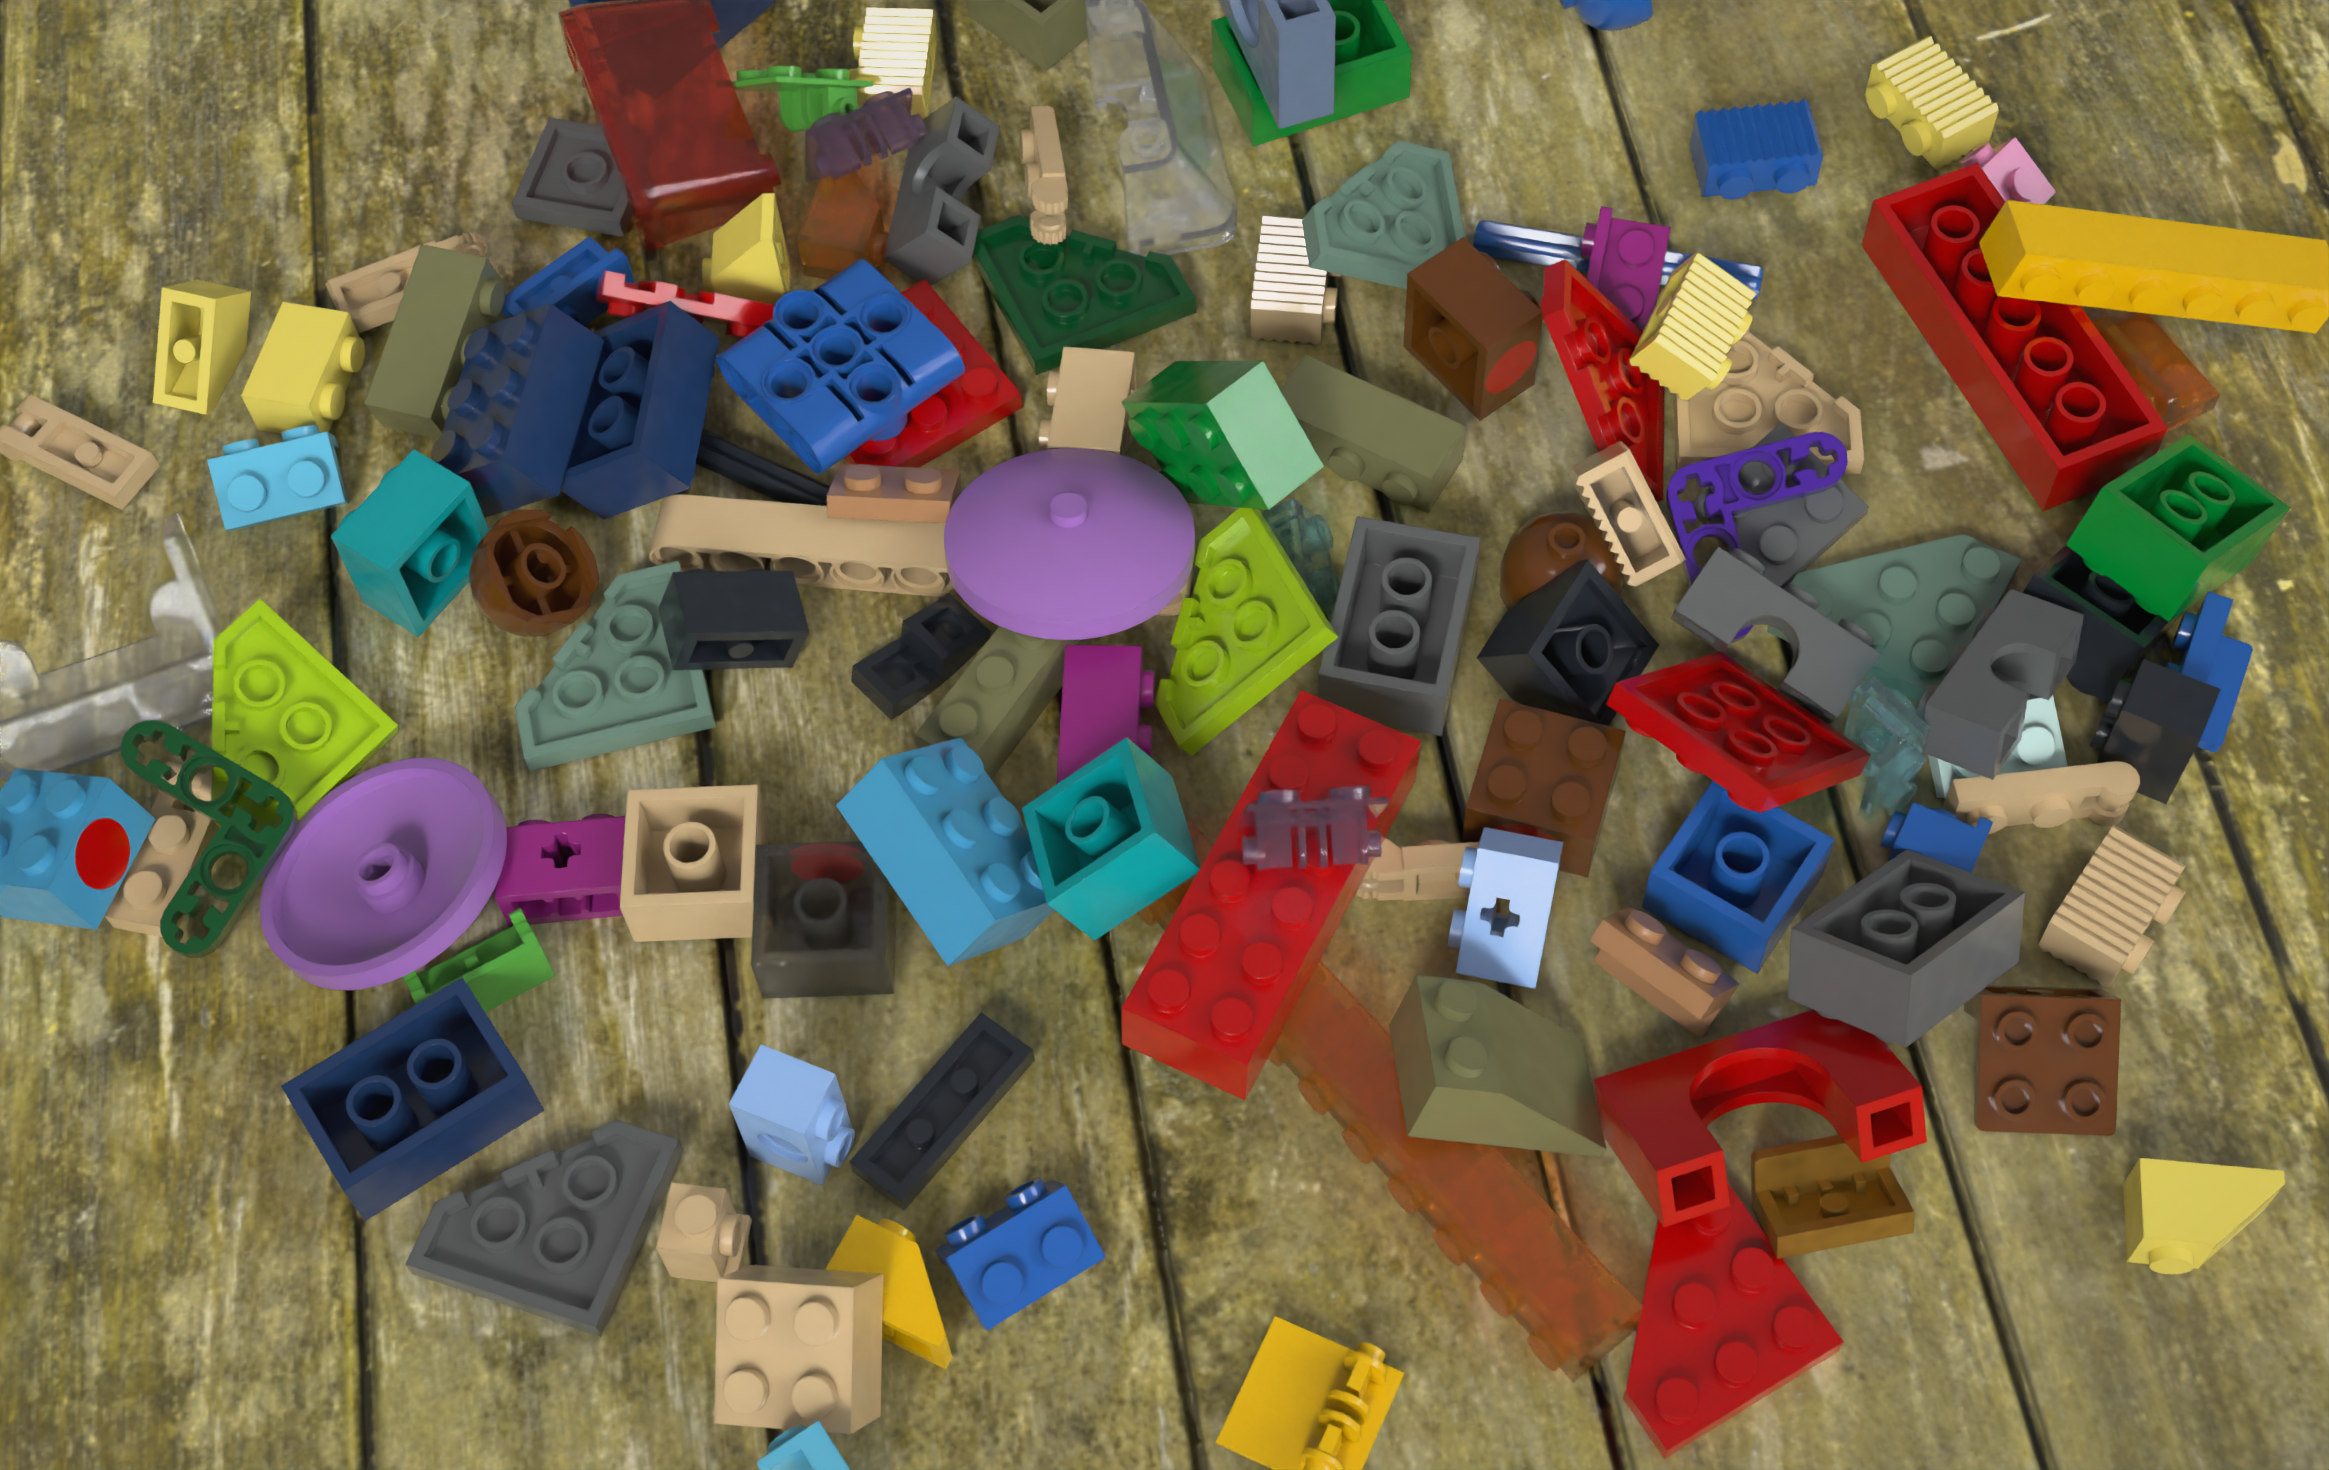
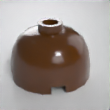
M520 509L502 517L488 530L472 552L469 583L475 603L483 616L495 626L517 636L545 637L574 623L588 610L591 595L598 589L599 573L595 555L583 536L572 526L565 531L558 524L549 521L554 515L543 510Z
M1550 511L1530 519L1512 535L1500 563V597L1507 610L1514 607L1579 560L1587 559L1617 595L1620 596L1624 585V575L1619 571L1620 563L1615 562V553L1608 549L1609 541H1605L1602 538V530L1597 528L1592 517L1575 511Z

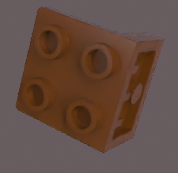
M1988 985L1964 1003V1011L1978 1020L1974 1125L1980 1131L2111 1136L2116 1132L2121 1020L2120 998L2102 989Z

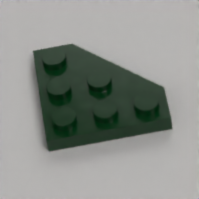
M1021 215L982 228L977 232L972 259L1036 375L1060 366L1063 346L1105 349L1197 313L1196 297L1171 256L1149 251L1145 257L1117 249L1116 241L1072 230L1070 236L1066 235L1062 242L1043 245V243H1038L1036 239H1033L1031 235L1030 218Z

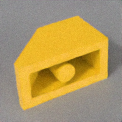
M856 1215L825 1270L882 1273V1339L947 1369L953 1357L918 1243L915 1242V1235L904 1226L892 1220L880 1218L876 1224Z

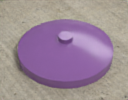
M1086 448L1049 449L1028 453L1000 463L977 477L963 490L951 507L946 519L944 529L945 560L950 580L961 598L978 614L1000 627L1016 633L1044 639L1081 640L1097 638L1129 629L1148 620L1164 609L1179 594L1190 576L1194 563L1195 528L1191 510L1183 495L1171 481L1150 466L1127 456L1103 450Z
M410 758L389 762L367 770L341 784L316 803L300 819L293 836L266 875L260 901V918L262 930L269 947L298 977L310 984L332 990H358L379 986L399 979L424 966L452 945L468 929L480 914L496 887L505 861L507 848L506 823L499 804L480 780L469 770L454 762L437 758Z

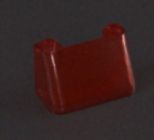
M614 0L582 4L558 12L565 49L575 73L578 72L583 88H586L623 181L624 192L628 202L630 201L636 218H639V222H636V227L646 252L722 226L761 194L774 193L773 187L781 185L780 175L771 153L761 154L713 37V33L719 32V26L709 0Z

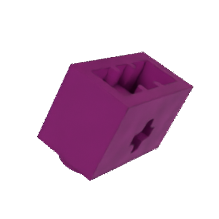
M598 813L585 816L582 820L550 823L544 820H527L519 823L517 826L506 827V855L495 887V900L508 926H514L508 913L518 908H521L529 925L623 916L620 909L626 816L615 817L609 814Z

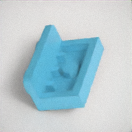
M309 425L282 432L283 442L260 447L258 439H249L222 446L224 456L208 459L207 462L225 530L231 532L348 504L335 449L339 448L336 436L329 432L319 433L317 425Z

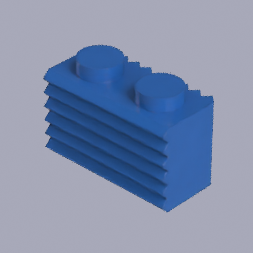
M1805 99L1798 103L1792 100L1787 104L1780 101L1775 106L1769 102L1764 107L1757 104L1753 108L1746 105L1742 109L1735 106L1728 110L1724 107L1719 111L1711 109L1707 113L1700 110L1695 114L1690 140V153H1692L1694 170H1696L1697 179L1699 180L1701 197L1721 195L1725 199L1734 200L1742 198L1750 192L1778 189L1782 193H1796L1807 186L1817 184L1823 152L1809 102Z

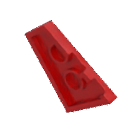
M606 270L598 282L596 302L609 304L607 314L616 317L628 318L667 301H672L703 325V321L727 325L725 335L741 339L773 318L775 305L703 291H698L697 295L685 293V288L660 281H638V284L625 282V274Z

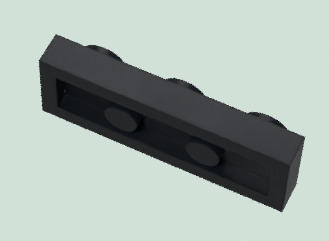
M981 1012L849 1161L852 1172L905 1211L1035 1061L1033 1049Z

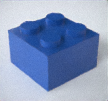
M1712 781L1650 871L1642 908L1758 974L1822 877L1835 839L1778 807L1762 813L1745 809L1728 797L1726 789Z

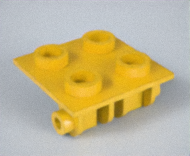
M1274 1316L1216 1440V1444L1273 1470H1363L1405 1373L1383 1364L1386 1356L1385 1352L1370 1343L1360 1342L1357 1350L1354 1351Z

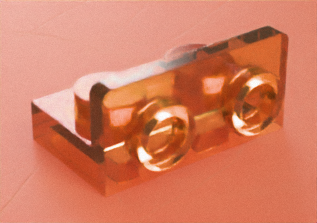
M2139 313L2117 325L2108 315L2094 320L2093 324L2168 427L2166 433L2214 409L2220 394L2149 314Z

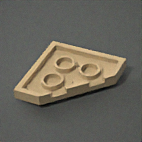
M1750 326L1742 338L1732 345L1726 353L1727 358L1732 360V364L1727 375L1716 388L1709 390L1705 387L1689 400H1681L1677 393H1673L1676 470L1689 464L1753 448L1782 422L1795 436L1812 432H1825L1834 435L1843 443L1847 451L1848 464L1844 474L1861 473L1864 463L1860 409L1843 396L1837 400L1813 382L1814 374L1779 346H1776L1773 350L1749 332ZM1818 447L1810 448L1827 467L1834 462L1832 455L1821 456Z

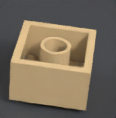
M758 784L627 790L620 909L634 942L765 937L769 819Z
M749 1265L717 1278L714 1424L790 1429L799 1425H804L808 1428L819 1420L827 1433L852 1434L881 1416L883 1274Z

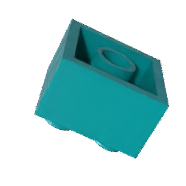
M413 449L398 466L387 471L380 485L357 509L350 511L342 519L338 529L331 535V538L363 603L419 637L469 583L472 552L489 528L470 482Z
M1127 737L1022 808L1046 903L1094 941L1197 874L1201 868L1172 775Z

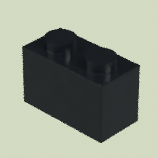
M755 568L746 571L708 572L704 569H692L685 572H673L658 608L673 670L793 667L809 633L793 571H767Z
M2143 659L2133 682L2122 678L2119 679L2107 709L2103 713L2090 743V747L2101 751L2096 763L2119 761L2130 764L2137 770L2140 776V785L2137 793L2167 804L2200 742L2221 689Z

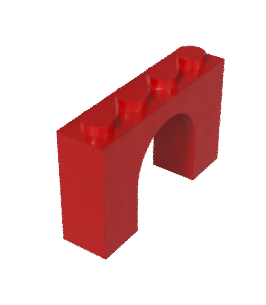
M1814 1009L1593 1079L1604 1138L1664 1227L1730 1206L1723 1149L1707 1126L1723 1114L1740 1107L1760 1103H1786L1810 1109L1823 1116L1834 1127L1861 1163L1927 1142L1922 1085L1884 1041L1878 1039L1872 1033L1838 1019L1826 1018L1818 1014Z

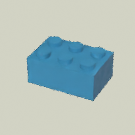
M962 737L881 758L836 805L947 966L1026 938L1054 911L1046 903L1028 830L1021 822L1018 810L1004 798L984 770L981 758L967 746Z

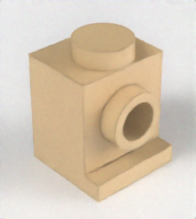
M671 1182L656 1250L670 1277L717 1283V1278L742 1268L752 1219L750 1215L736 1214L726 1189Z

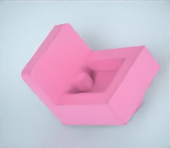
M2016 137L1994 148L1989 142H1985L1959 162L1962 168L1978 163L2005 202L2013 200L2044 204L2056 193L2055 189Z

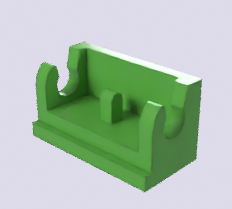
M518 908L508 913L514 926L420 974L413 971L403 976V979L411 991L413 1000L418 1004L463 977L486 1013L555 977V974L521 908Z

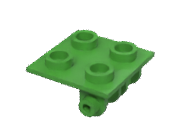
M772 66L767 67V70L737 71V81L715 83V89L779 92V121L791 132L829 129L831 127L842 128L852 125L859 114L857 89L873 87V81L850 80V70L818 69L816 73H802V67Z

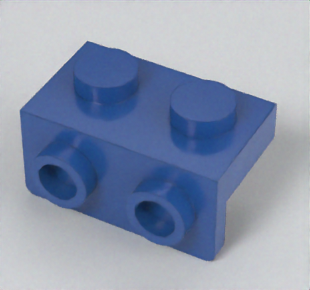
M589 236L506 294L501 310L502 314L508 319L517 314L551 303L583 326H586L608 310L609 304L596 302L599 278L605 270L625 274V282L635 284L628 258L618 248L608 253Z
M2208 591L2197 614L2188 611L2184 612L2172 643V647L2182 650L2178 664L2168 661L2166 668L2221 689L2200 742L2197 745L2199 748L2218 752L2224 742L2253 648L2250 644L2222 635L2234 599Z
M1036 1177L1022 1183L1004 1197L1008 1204L1006 1207L984 1219L981 1213H976L956 1223L945 1232L948 1242L935 1250L941 1263L949 1268L981 1327L985 1330L991 1329L1106 1258L1065 1184L1053 1179L1043 1183L1041 1177Z

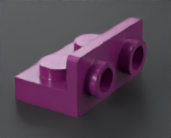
M1601 206L1598 224L1586 222L1580 258L1591 259L1587 280L1643 332L1657 303L1671 227L1612 218L1613 208Z

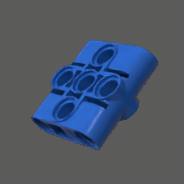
M861 258L813 291L802 289L784 294L774 306L772 319L716 356L719 370L735 393L810 469L819 475L867 441H883L897 436L905 428L908 412L965 372L963 361L950 340L870 263Z

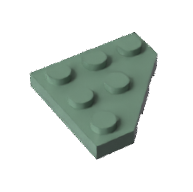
M1399 140L1387 149L1384 155L1372 165L1369 163L1345 181L1338 191L1316 203L1302 220L1309 268L1407 289V273L1460 238H1465L1449 152Z
M1960 534L1798 572L1791 584L1813 596L1820 604L1816 611L1836 624L1841 619H1846L1858 625L1873 637L1874 641L1870 646L1880 652L1881 655L1865 678L1920 702L1924 692L1930 685L1938 687L1945 678V672L1954 651L1959 646L1967 648L1972 642L1975 628L1983 612L1986 609L1995 610L2000 604L2018 570L2021 559L1966 534ZM1768 626V633L1789 642L1781 631Z
M679 561L617 575L604 592L605 602L588 623L581 621L552 658L555 665L536 690L530 687L515 705L524 760L530 772L716 727L704 670L672 669L658 608L672 573L682 572Z

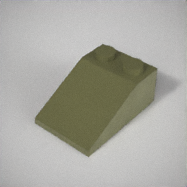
M1425 975L1415 976L1389 1024L1408 1137L1596 1157L1603 1156L1607 1148L1584 1044L1580 1037L1481 982Z

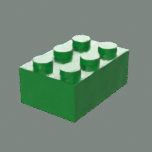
M1328 0L1336 16L1334 114L1281 129L1278 128L1227 17L1211 21L1212 67L1253 147L1410 98L1412 50L1384 0Z
M1263 360L1175 361L1121 402L1131 418L1128 422L1131 433L1144 448L1151 451L1161 468L1159 473L1172 482L1187 503L1269 510L1324 467Z
M2187 434L2103 486L2066 545L2079 554L2085 565L2092 571L2108 576L2131 593L2141 608L2152 614L2160 615L2170 622L2204 598L2208 591H2214L2252 564L2291 507L2190 434Z

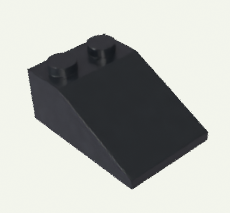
M2067 545L2060 549L2033 575L2023 591L2027 595L2084 615L2076 663L2066 677L2075 689L2084 694L2095 696L2105 704L2111 699L2119 679L2129 680L2141 665L2143 659H2146L2182 615L2181 613L2168 622L2160 615L2144 610L2136 603L2131 593L2108 576L2092 571L2085 565L2082 557Z

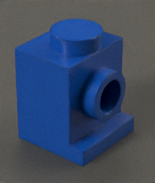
M1913 802L1908 814L1897 810L1894 811L1880 846L1891 850L1888 862L1908 849L1972 873L1993 822L1980 817L1977 826L1974 827L1961 822L1957 816L1947 810L1927 808Z

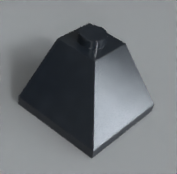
M1587 559L1579 560L1509 609L1482 648L1477 659L1514 701L1523 705L1610 726L1618 712L1606 703L1616 682L1641 675L1659 644Z

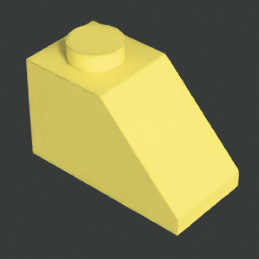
M775 193L761 194L713 233L712 257L703 258L702 279L705 292L775 305L784 294L790 292L791 265Z
M202 280L162 287L153 403L205 415L213 412L246 350L251 291Z
M2139 1158L2123 1183L2126 1262L2149 1264L2151 1270L2162 1274H2183L2192 1271L2194 1268L2198 1269L2267 1208L2285 1185L2284 1171Z

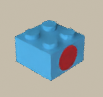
M15 768L9 780L0 790V916L3 918L97 930L156 818L108 777Z

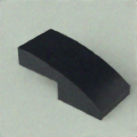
M949 593L903 620L900 638L854 664L851 682L890 720H893L927 697L967 663L989 640L990 630Z

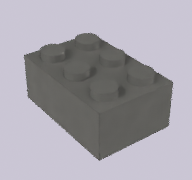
M1357 516L1331 620V626L1338 638L1324 649L1318 673V697L1385 726L1442 736L1477 578L1481 538Z
M1906 849L1791 928L1788 999L1814 1009L1818 1014L1826 1018L1838 1019L1872 1033L1884 1042L1907 1047L2019 963L2025 892Z

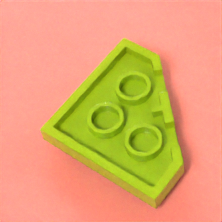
M1238 508L1200 540L1194 564L1200 570L1192 598L1184 597L1171 641V645L1177 651L1169 679H1160L1154 704L1177 745L1191 756L1338 638L1258 509Z
M258 599L213 640L212 750L281 789L292 800L298 812V822L316 803L352 777L398 733L397 723L261 599ZM212 767L211 801L220 798L228 787L226 772L217 767ZM244 783L238 802L223 815L231 818L237 805L249 812L256 820L257 824L253 831L260 832L265 825L277 828L282 822L281 817L276 812L278 802L273 801L267 808L259 807L243 795L252 787L250 784Z

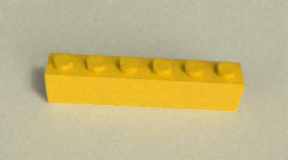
M2007 200L1979 242L1996 294L2001 297L2317 333L2329 318V246L2326 240Z

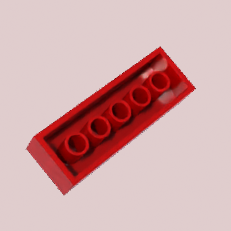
M1978 163L1873 200L1861 246L2042 511L2102 489L2106 484L2158 452L2168 427L2081 306L1997 296L1979 242L2005 204V200Z
M1300 691L1123 1004V1045L1242 1100H1246L1415 783L1421 740L1310 693Z

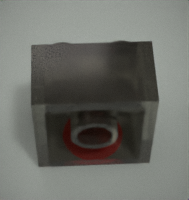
M861 841L765 844L756 846L751 967L763 999L895 994L897 893Z

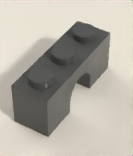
M957 96L916 123L913 127L883 260L917 282L926 279L931 286L972 260L981 216L961 203V199L977 179L991 171L1000 126Z
M1718 546L1675 608L1671 619L1723 654L1736 635L1747 627L1768 625L1778 629L1790 642L1793 660L1789 672L1777 690L1825 722L1831 724L1838 718L1881 655L1880 652L1870 646L1874 641L1873 637L1861 627L1846 619H1841L1836 624L1817 612L1816 609L1820 605L1819 602L1803 589L1787 583L1785 588L1782 589L1764 577L1762 574L1766 570L1765 566L1750 554L1738 548H1734L1729 554Z
M2010 589L1995 610L1986 609L1983 612L1967 648L1959 646L1954 651L1948 663L1945 678L1938 687L1930 685L1924 692L1916 712V721L1923 724L1919 751L1993 780L2021 741L2028 694L2050 700L2076 663L2084 615Z

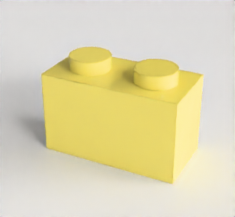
M282 302L241 394L259 431L281 434L290 429L317 425L319 433L329 432L333 420L340 418L344 410L345 392L353 373L361 369L365 358L364 341L359 337L349 312Z

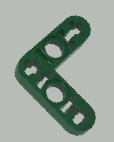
M157 719L143 720L134 724L125 733L121 742V756L126 766L140 779L221 825L165 908L160 920V933L169 947L182 956L202 958L213 953L222 944L295 832L298 824V812L292 800L281 789L168 723ZM161 736L166 737L163 746L172 756L182 762H185L189 750L196 753L182 765L176 784H170L168 780L177 773L172 767L160 760L152 759L147 766L142 765L145 756L138 747L144 740L155 743ZM206 767L223 769L228 776V787L225 793L213 801L198 799L192 791L194 776ZM244 783H248L252 787L243 795L259 807L267 808L273 801L278 802L276 812L281 817L282 822L277 828L265 825L260 832L253 831L257 824L256 820L249 812L237 805L231 818L223 815L238 802ZM227 854L242 856L248 864V874L245 881L233 889L217 887L212 880L211 870L214 863L220 857ZM199 886L207 890L215 899L229 903L223 913L215 906H210L202 920V923L210 929L208 935L203 940L192 936L186 944L180 942L184 932L177 926L178 920L183 915L194 918L206 903L201 897L193 896Z

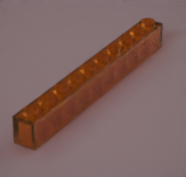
M1190 820L1187 822L1201 867L1213 844ZM1197 874L1137 912L1139 917L1149 926L1158 923L1165 931ZM1320 960L1268 1060L1277 1067L1285 1063L1300 1080L1298 1088L1307 1103L1320 1115L1329 1112L1344 1129L1342 1131L1343 1139L1352 1153L1364 1164H1369L1373 1161L1389 1178L1387 1186L1397 1203L1411 1215L1418 1211L1435 1229L1433 1238L1443 1254L1457 1266L1465 1262L1482 1281L1479 1287L1489 1305L1504 1318L1512 1314L1530 1334L1527 1337V1342L1536 1357L1552 1371L1560 1368L1574 1383L1636 1331L1643 1307L1494 1146L1407 1136L1391 1035Z

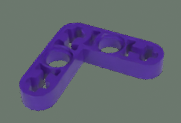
M1812 432L1689 464L1679 469L1671 477L1666 492V501L1677 543L1686 559L1682 563L1689 588L1702 571V568L1693 557L1694 546L1699 540L1706 537L1718 538L1726 544L1729 554L1734 548L1741 550L1732 515L1821 493L1834 487L1842 478L1848 464L1847 451L1843 443L1834 435L1825 432ZM1811 447H1818L1821 456L1832 455L1834 462L1827 467L1826 477L1818 478L1814 469H1805L1794 472L1792 480L1796 486L1785 487L1786 472L1778 456L1779 454H1788V466L1805 461L1809 456ZM1750 462L1766 464L1774 475L1773 487L1762 495L1747 493L1738 481L1739 470ZM1696 479L1700 488L1710 487L1712 494L1706 496L1703 504L1706 519L1708 521L1714 516L1719 515L1722 524H1705L1691 533L1686 532L1684 524H1695L1697 520L1691 501L1680 502L1678 495L1685 491L1686 480ZM1753 626L1739 632L1731 643L1743 639Z

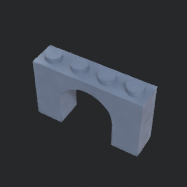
M1219 0L1279 129L1334 114L1336 16L1328 0Z

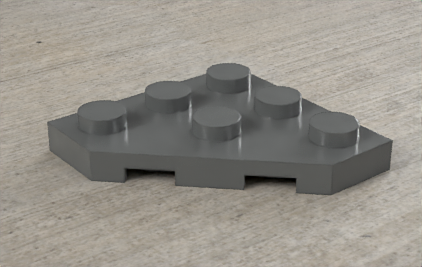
M615 1120L591 1131L592 1138L555 1154L553 1149L522 1162L501 1172L503 1178L464 1195L462 1190L435 1202L405 1265L414 1275L601 1337L684 1149L680 1140Z

